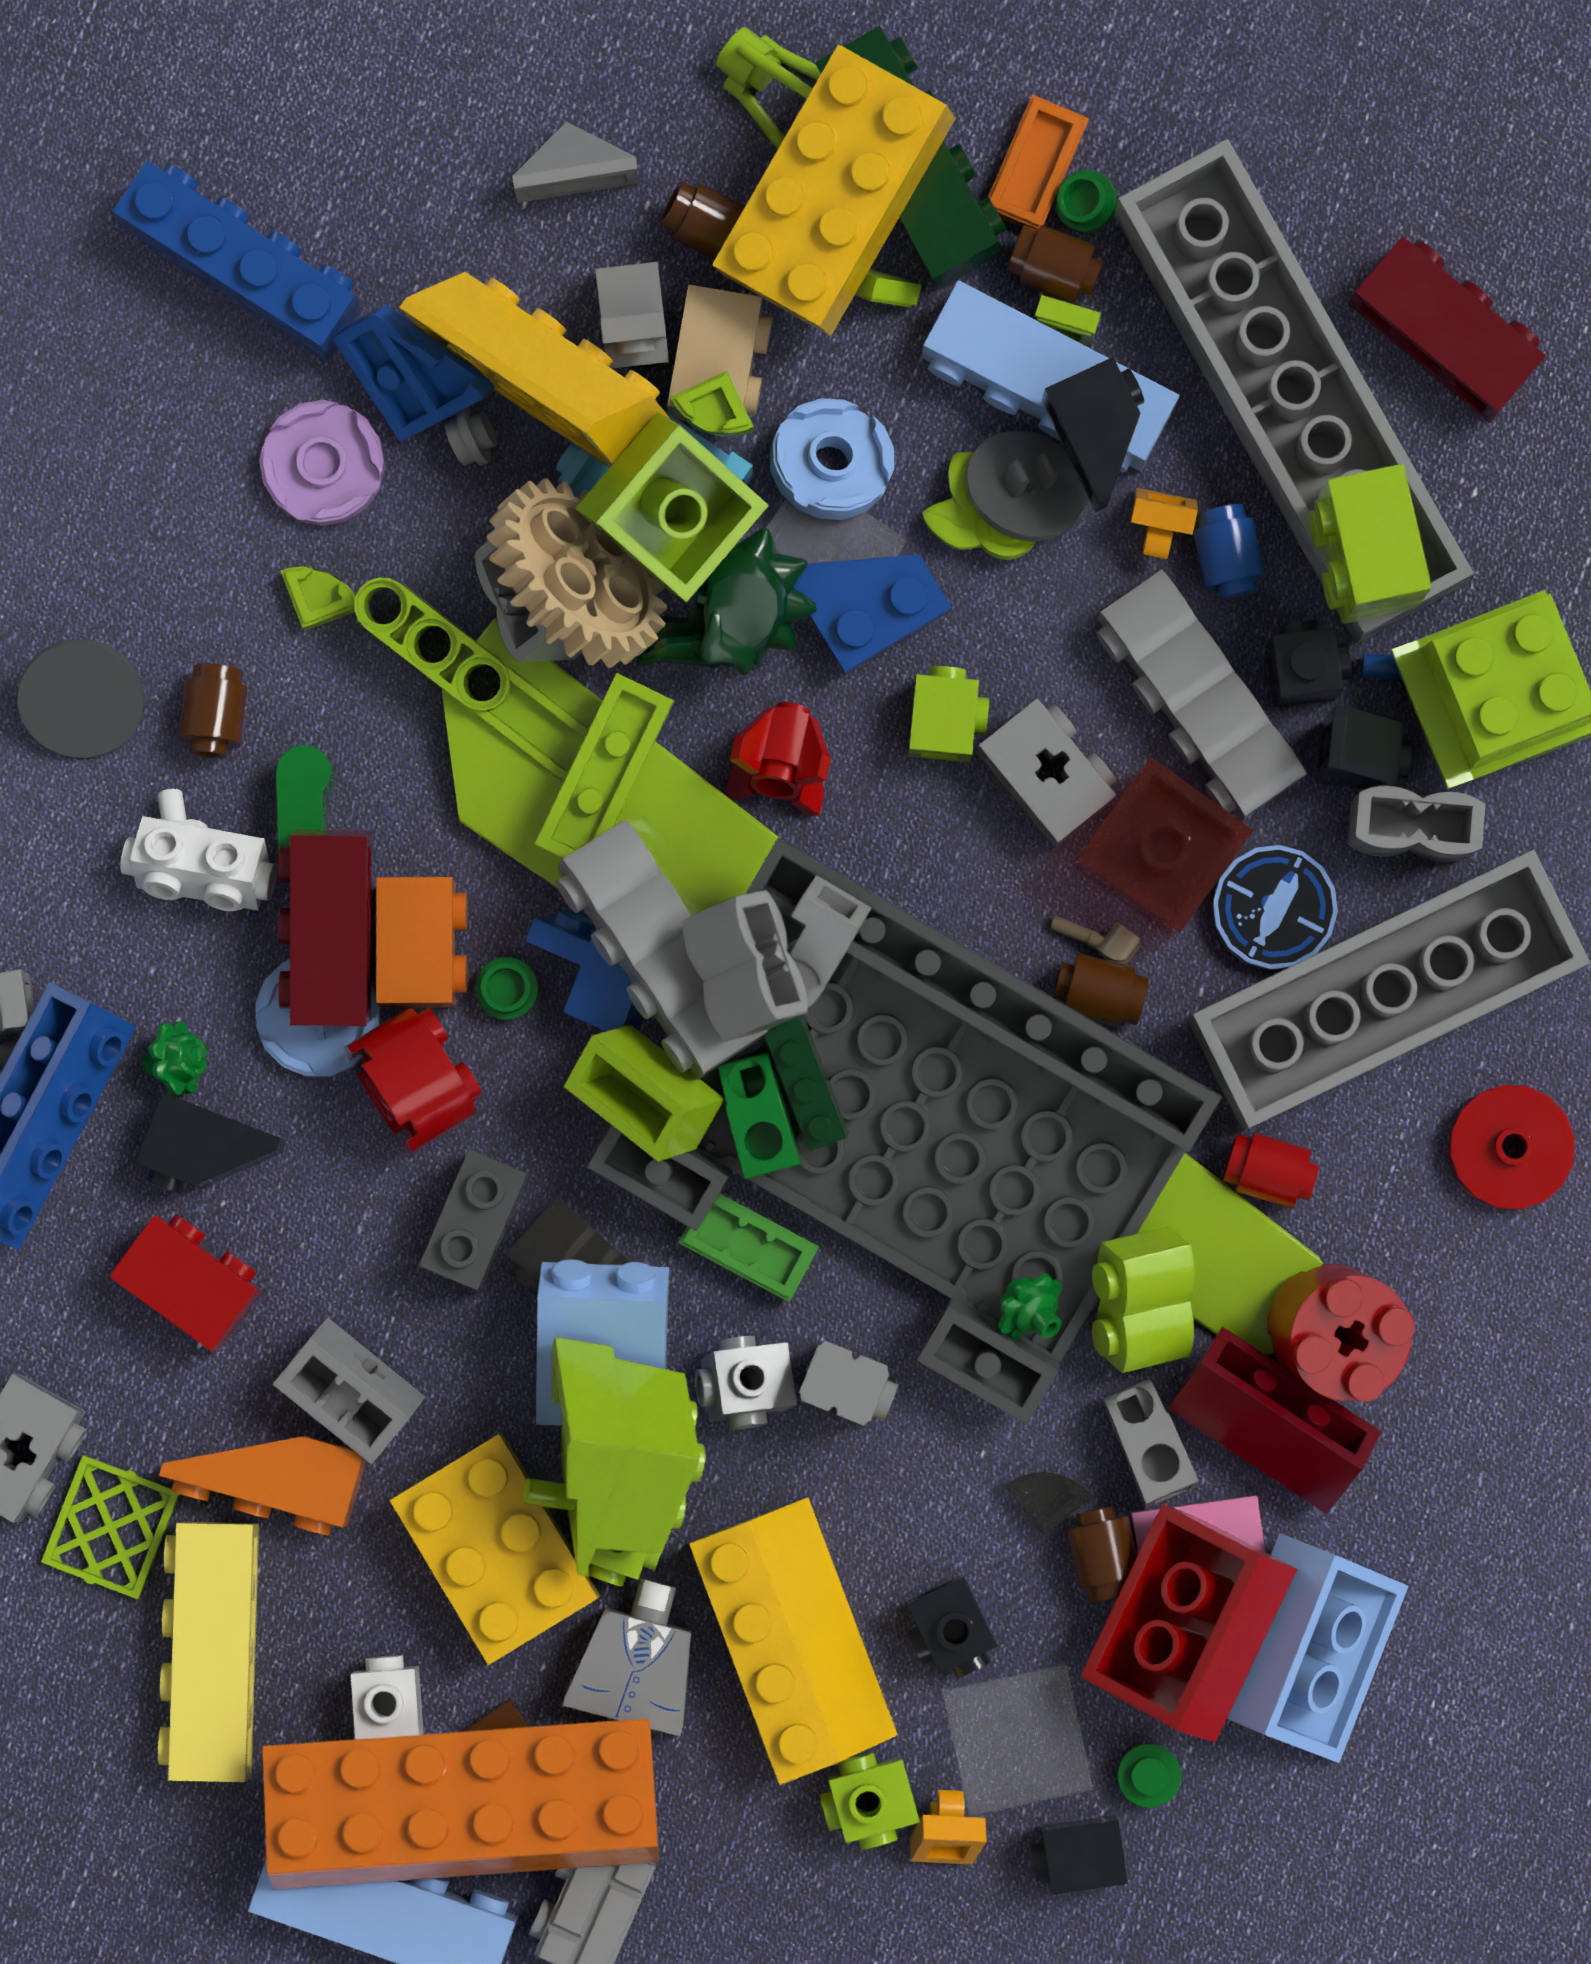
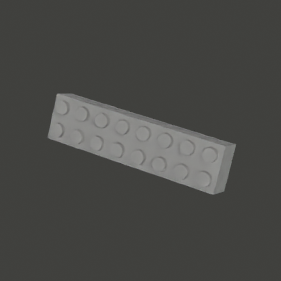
M1228 139L1119 197L1114 214L1115 219L1321 584L1322 573L1329 571L1325 547L1315 548L1308 523V511L1315 510L1314 501L1327 480L1404 463L1432 589L1415 609L1345 623L1344 625L1354 643L1358 644L1464 586L1474 572Z

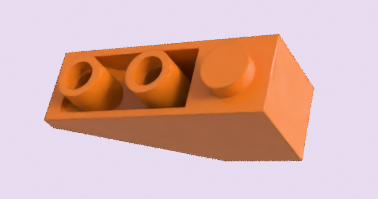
M302 1436L162 1463L159 1476L174 1480L172 1492L208 1501L212 1490L235 1497L232 1509L263 1518H269L272 1508L296 1514L293 1526L330 1536L332 1525L343 1528L349 1524L366 1460L352 1448L310 1436Z

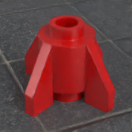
M780 702L774 707L765 708L735 737L730 761L736 765L729 774L725 791L727 797L731 800L756 796L757 792L772 799H791L790 803L809 817L820 815L825 794L823 781H826L831 758L821 732V725L816 718L811 716L810 711L806 707L792 702Z

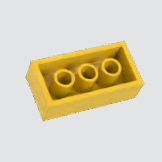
M838 44L712 265L728 279L831 337L954 123L955 116L943 102Z

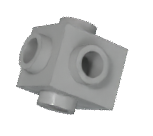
M741 1336L717 1341L718 1351H714L702 1358V1369H697L695 1372V1391L700 1407H708L710 1422L729 1420L730 1430L767 1425V1414L782 1413L797 1405L788 1342L756 1346L755 1336ZM740 1379L744 1382L745 1387L741 1384Z

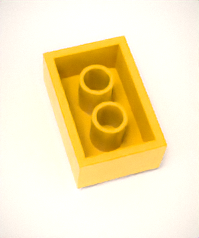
M504 1434L496 1435L390 1500L488 1665L600 1597L589 1576L577 1575L574 1551L548 1507L523 1503L524 1483L530 1477Z

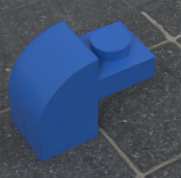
M559 909L557 915L551 914L534 918L525 941L580 965L563 1012L604 1031H610L627 1025H632L639 1031L644 1017L635 1008L626 990V987L631 985L632 982L619 963L610 966L598 952L591 937V934L597 931L596 927L594 931L592 930L593 921L581 914L565 909Z

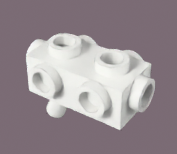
M179 789L161 791L158 794L161 819L142 816L136 838L128 837L124 844L121 856V873L134 876L137 888L143 889L149 895L159 899L175 900L187 897L203 900L211 907L223 911H237L243 908L258 911L261 900L270 901L275 889L277 865L269 861L265 838L210 829L199 820H187L183 793Z

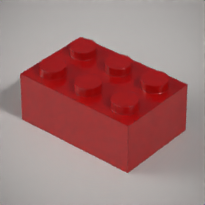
M1162 1504L1080 1677L1177 1731L1216 1742L1295 1576L1297 1568L1194 1515Z

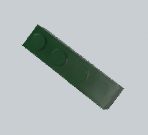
M802 1014L766 1029L765 1039L809 1152L846 1139L849 1131L804 1015Z

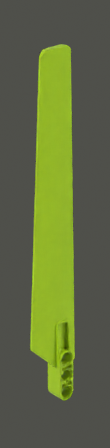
M381 577L367 581L359 588L355 596L354 611L357 620L365 629L442 688L459 822L557 888L556 881L562 877L557 867L564 858L535 845V842L603 700L553 661L518 662L504 644L497 617L492 620L478 640H476L406 585L390 578ZM384 589H392L400 598L401 611L393 622L379 624L371 615L370 602L377 592ZM440 627L449 635L451 648L448 655L442 661L430 663L420 653L419 640L428 629ZM483 665L493 667L501 680L497 695L487 701L475 699L468 687L471 673L477 667ZM656 741L616 822L617 825L626 819L650 851L661 873L682 899L691 916L735 896L746 894L778 838L775 833ZM1184 1153L1137 1234L1169 1226L1191 1244L1195 1269L1194 1290L1190 1299L1193 1320L1215 1335L1223 1326L1265 1355L1274 1353L1271 1336L1268 1334L1267 1317L1275 1295L1290 1277L1301 1271L1307 1272L1321 1267L1323 1263L1317 1254L1187 1153Z

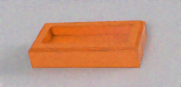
M1035 95L1031 96L988 196L1001 219L1022 228L1026 225L1039 230L1041 225H1045L1057 192L1087 127L1089 118Z

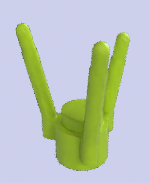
M742 27L726 43L717 58L716 66L728 75L723 88L742 103L778 150L785 136L749 91L750 87L752 86L760 92L775 78L789 89L794 90L807 99L813 88L783 68L781 63L815 80H818L821 73L816 64L782 48L767 35L760 38L749 28Z

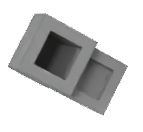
M658 262L595 269L605 353L613 360L609 368L669 362Z

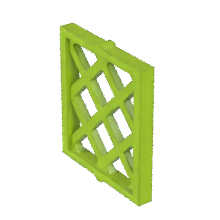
M82 1455L41 1563L83 1578L88 1584L96 1583L132 1598L140 1599L180 1494L172 1492V1488L138 1476L133 1470L125 1471ZM102 1469L119 1477L121 1484L101 1493L92 1471ZM83 1478H85L93 1497L73 1505ZM141 1484L160 1492L162 1500L141 1508L133 1487ZM125 1491L134 1513L113 1522L104 1500ZM96 1504L105 1526L84 1534L76 1513ZM165 1507L155 1535H153L145 1516ZM67 1519H69L76 1539L57 1547ZM138 1520L146 1541L125 1550L117 1529ZM109 1533L118 1554L97 1563L88 1542ZM80 1546L89 1567L81 1570L62 1562L60 1554ZM149 1549L137 1577L129 1557ZM121 1561L130 1583L122 1586L104 1579L100 1570Z

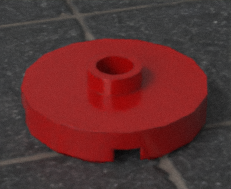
M1501 1085L1477 1094L1460 1110L1449 1131L1448 1159L1456 1180L1474 1198L1495 1209L1521 1210L1546 1201L1564 1185L1574 1163L1575 1137L1567 1115L1550 1096L1529 1086ZM1508 1135L1519 1137L1523 1143L1522 1155L1517 1159L1509 1158L1503 1152L1502 1143Z

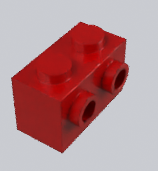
M177 1213L169 1222L163 1217L154 1215L109 1277L210 1351L219 1352L263 1292L262 1289L251 1282L257 1271L228 1250L220 1259L200 1245L206 1234Z

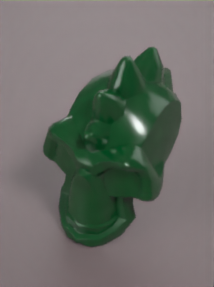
M765 527L759 529L743 541L738 542L698 588L696 602L694 605H691L689 618L661 617L665 622V627L656 633L658 639L639 656H636V664L638 666H650L654 663H672L718 668L720 665L736 668L740 675H747L753 664L758 665L762 662L768 648L777 650L796 649V638L789 622L812 615L817 611L815 602L793 588L806 570L808 562L805 559L778 554L770 530Z

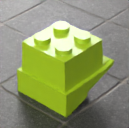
M1545 590L1391 649V654L1447 790L1591 737V691L1551 593L1547 595Z
M555 1337L551 1346L552 1403L560 1404L563 1483L527 1478L523 1487L522 1501L524 1504L568 1510L577 1575L589 1576V1565L596 1548L662 1554L671 1530L679 1529L683 1522L686 1507L685 1495L690 1483L700 1480L705 1464V1448L703 1444L697 1443L695 1432L697 1404L695 1401L689 1400L685 1373L617 1359L614 1355L613 1346Z

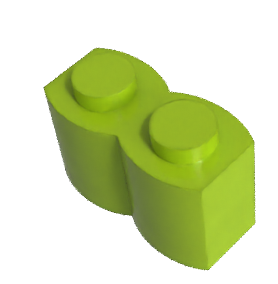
M1163 1227L1105 1241L1100 1245L1097 1264L1092 1269L1093 1286L1096 1294L1101 1299L1097 1320L1092 1324V1339L1099 1355L1105 1357L1121 1373L1186 1358L1191 1354L1194 1340V1322L1190 1299L1193 1294L1195 1281L1194 1259L1191 1244L1171 1227Z

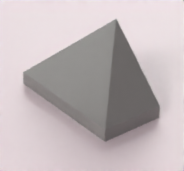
M565 122L512 176L517 203L639 184L635 156L568 122Z

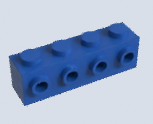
M146 160L112 211L120 227L328 362L337 348L332 337L341 329L353 323L361 312L356 295L350 292L355 284L341 272L327 264H323L318 271L299 259L303 252L302 249L282 234L271 230L269 235L265 237L247 225L251 217L226 198L220 196L215 204L195 191L199 183L175 165L167 163L162 170Z
M50 981L0 1074V1242L17 1250H20L30 1229L33 1227L58 1175L63 1170L69 1154L88 1118L93 1113L102 1091L137 1027Z

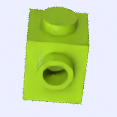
M932 666L929 667V675L916 674L908 757L970 763L974 734L986 735L989 698L978 697L979 680L966 679L967 671L965 669Z

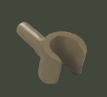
M1059 916L1054 917L1050 927L1052 931L1087 944V947L1095 949L1105 960L1124 965L1130 962L1141 947L1138 936L1118 922L1113 925L1105 937L1094 930Z

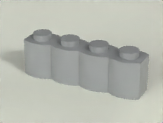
M1162 569L1100 612L1098 620L1103 628L1096 632L1100 643L1116 663L1125 658L1134 669L1139 679L1134 681L1132 686L1138 697L1152 714L1161 709L1175 728V730L1168 734L1171 743L1188 765L1197 760L1211 779V781L1204 785L1205 790L1223 815L1226 816L1233 811L1243 821L1303 779L1307 773L1292 749L1269 721L1253 694L1235 673L1221 649L1198 621L1182 594Z
M626 819L562 859L557 867L562 877L556 881L560 894L575 913L583 909L593 921L597 931L591 934L595 947L610 966L619 963L628 974L632 984L626 987L632 1003L645 1019L654 1016L663 1027L668 1037L662 1040V1046L673 1065L681 1073L689 1069L698 1080L761 1039L767 1033L764 1030L755 1035L726 1042L717 1034L706 1013L703 979L695 970L686 953L683 920L690 917L691 914L673 886L661 873L640 836Z

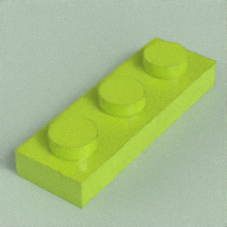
M616 673L536 839L535 845L565 858L616 825L675 700Z

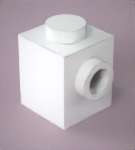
M403 1655L365 1658L366 1670H358L351 1673L355 1739L424 1735L419 1666L404 1667Z

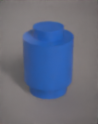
M1226 505L1198 513L1196 516L1198 529L1193 531V538L1205 591H1218L1220 600L1235 599L1255 593V582L1264 579L1266 574L1253 518L1246 517L1244 505Z

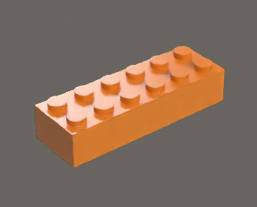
M650 1719L263 1746L267 1875L274 1890L659 1862Z

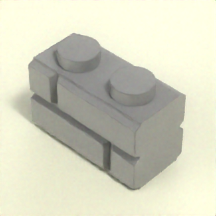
M824 1341L816 1348L799 1393L801 1401L825 1411L835 1407V1415L864 1426L868 1421L871 1422L873 1416L885 1420L898 1384L888 1380L890 1374L888 1373L887 1365L862 1355L856 1360L852 1359V1351Z
M657 1862L557 1869L554 1876L566 1880L556 1904L544 1899L529 1933L530 1936L540 1940L534 1955L553 1964H614L654 1873Z

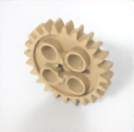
M544 478L537 485L532 481H528L520 489H516L497 507L499 511L489 521L495 529L487 535V540L498 548L489 556L490 561L505 568L506 571L497 579L498 583L507 587H513L516 595L511 599L510 604L514 607L525 606L530 614L526 624L529 627H533L541 623L546 628L545 636L548 644H552L558 638L563 640L568 657L572 658L582 650L584 658L588 665L591 666L600 659L603 660L608 668H612L619 661L625 665L652 645L658 639L656 633L665 627V622L659 616L667 610V605L656 597L664 587L658 581L649 577V574L575 509L589 493L587 490L584 489L574 497L566 481H563L556 488H554L548 478Z

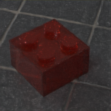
M1150 757L1079 855L1073 867L1175 939L1254 830Z

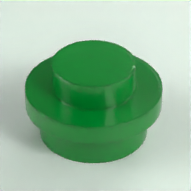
M1092 170L1078 171L1068 176L1060 185L1055 200L1056 211L1060 220L1070 229L1080 233L1096 232L1105 227L1113 218L1118 201L1117 193L1111 181L1101 173Z
M502 957L492 960L482 968L476 980L475 992L480 1006L490 1016L501 1020H513L522 1017L534 1006L538 996V982L534 972L526 963L516 958Z
M1145 1743L1131 1748L1122 1757L1118 1766L1117 1779L1122 1793L1129 1801L1141 1807L1154 1808L1166 1804L1175 1796L1181 1783V1769L1176 1757L1168 1749L1158 1744Z

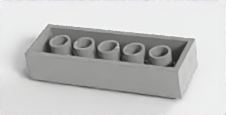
M1532 850L1192 1014L1187 1021L1241 1131L1244 1132L1590 964V961L1535 850Z

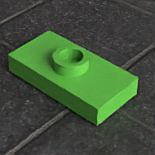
M722 1194L718 1195L699 1229L695 1231L687 1226L678 1242L680 1245L789 1303L819 1246Z

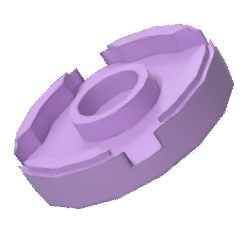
M327 400L301 403L279 416L270 428V433L265 438L259 459L263 484L277 506L297 521L318 526L347 522L367 509L381 488L385 470L381 441L367 418L347 406Z

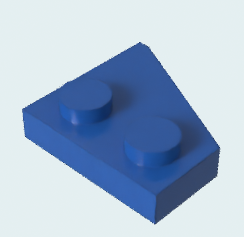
M387 304L349 324L332 337V340L400 442L478 402L495 389L487 377Z
M920 554L810 563L793 587L816 603L817 611L809 615V618L844 675H847L952 611V606Z

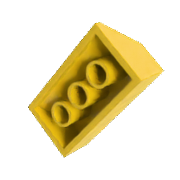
M463 272L406 297L399 307L414 325L487 377L494 385V391L609 468L657 412L669 418L655 400L660 391L648 380L633 370H629L625 377L621 376L609 368L613 360L600 348L586 339H583L576 346L563 337L567 330L556 319L539 308H536L532 315L528 314L517 306L520 298L508 287L492 277L486 284H483L467 272Z
M808 1497L689 1543L779 1785L839 1763L898 1735Z

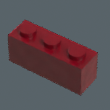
M1402 236L1356 289L1348 305L1488 423H1491L1547 356L1538 349L1541 344L1540 340L1522 323L1512 320L1508 324L1491 310L1492 300L1477 285L1468 280H1464L1460 284L1442 269L1445 266V262L1433 248L1419 240L1412 244Z
M295 830L290 835V845H280L279 881L280 883H290V908H280L279 945L290 946V971H280L279 1008L290 1009V1025L367 1026L371 1020L372 831Z
M1223 1326L1188 1371L1168 1407L1170 1411L1187 1421L1190 1425L1201 1430L1240 1456L1244 1461L1252 1464L1326 1514L1362 1471L1381 1434L1380 1430L1338 1402L1317 1393L1301 1383L1288 1369Z

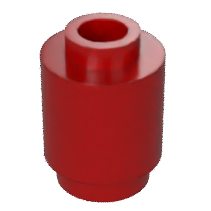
M1253 1132L1251 1137L1236 1133L1227 1159L1222 1182L1236 1185L1235 1192L1294 1209L1298 1198L1309 1201L1320 1165L1309 1162L1311 1149Z

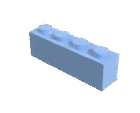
M959 280L927 337L922 352V358L930 362L928 370L938 378L955 386H961L963 380L986 391L983 399L989 404L1012 415H1016L1018 409L1025 411L1040 419L1038 427L1059 441L1061 440L1042 403L1045 388L1109 359ZM1117 363V365H1118V367H1119V369H1120L1121 372L1124 371V370H1126V369H1129V368H1127V367H1125V366H1123V365ZM1133 370L1131 371L1141 388L1145 403L1138 406L1141 414L1124 458L1121 472H1126L1129 466L1140 472L1142 471L1180 396Z
M267 1858L248 1912L397 1964H502L519 1917L507 1912L509 1901L493 1894L473 1890L469 1899L446 1891L449 1881L445 1878L274 1890L267 1875Z

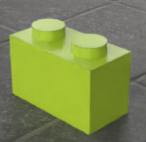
M632 1025L592 1035L564 1085L568 1091L658 1162L696 1150L725 1098L701 1079L697 1080L689 1070L681 1073L673 1065L664 1050Z

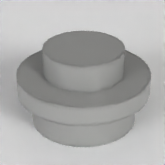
M468 406L457 412L456 416L445 420V431L449 443L463 466L474 462L483 466L492 461L490 448L497 446V438L490 420L483 411L475 414L471 407Z

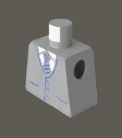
M640 1578L630 1614L610 1608L604 1610L565 1695L563 1706L619 1721L650 1719L651 1729L676 1736L681 1735L685 1715L692 1630L667 1624L676 1587Z

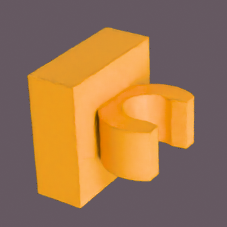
M1136 488L1131 510V523L1147 526L1143 555L1168 559L1173 531L1193 535L1198 512L1197 500Z
M937 1791V1802L930 1803L929 1815H922L920 1823L917 1824L910 1836L911 1862L973 1865L986 1844V1818L964 1817L965 1802L963 1791Z

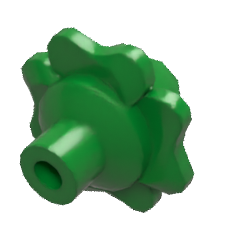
M183 1021L174 1022L172 1025L170 1023H162L158 1026L156 1040L149 1045V1052L143 1056L142 1065L149 1076H154L165 1084L170 1095L177 1096L183 1092L185 1094L195 1093L198 1078L207 1069V1048L201 1039L189 1032Z
M1047 1273L1041 1274L1036 1279L1028 1276L1012 1281L1007 1286L1006 1293L999 1300L1002 1317L998 1323V1330L1003 1334L1008 1333V1336L1013 1340H1018L1030 1332H1038L1043 1338L1054 1336L1062 1325L1061 1319L1055 1314L1059 1309L1057 1299L1062 1290V1284L1056 1279L1052 1280Z

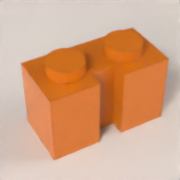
M376 877V1004L381 1008H456V993H467V955H455L456 930H467L468 899L467 893H456V882L453 877Z

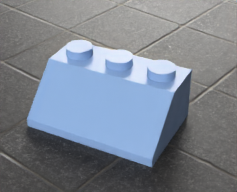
M1279 1533L1271 1555L1297 1568V1571L1227 1719L1268 1737L1340 1763L1409 1586L1337 1555Z

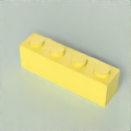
M180 1522L176 1523V1535H166L164 1570L165 1573H175L174 1599H164L162 1634L163 1637H173L172 1663H162L160 1698L161 1701H171L170 1727H160L158 1763L159 1765H169L168 1781L246 1782L252 1778L259 1523Z

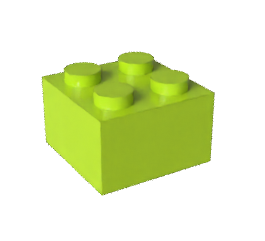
M657 412L575 509L664 588L687 602L769 505L681 425Z
M1404 463L1328 479L1314 501L1315 510L1308 511V523L1315 548L1325 547L1329 571L1322 573V585L1329 610L1339 608L1342 624L1417 608L1430 592L1432 586Z

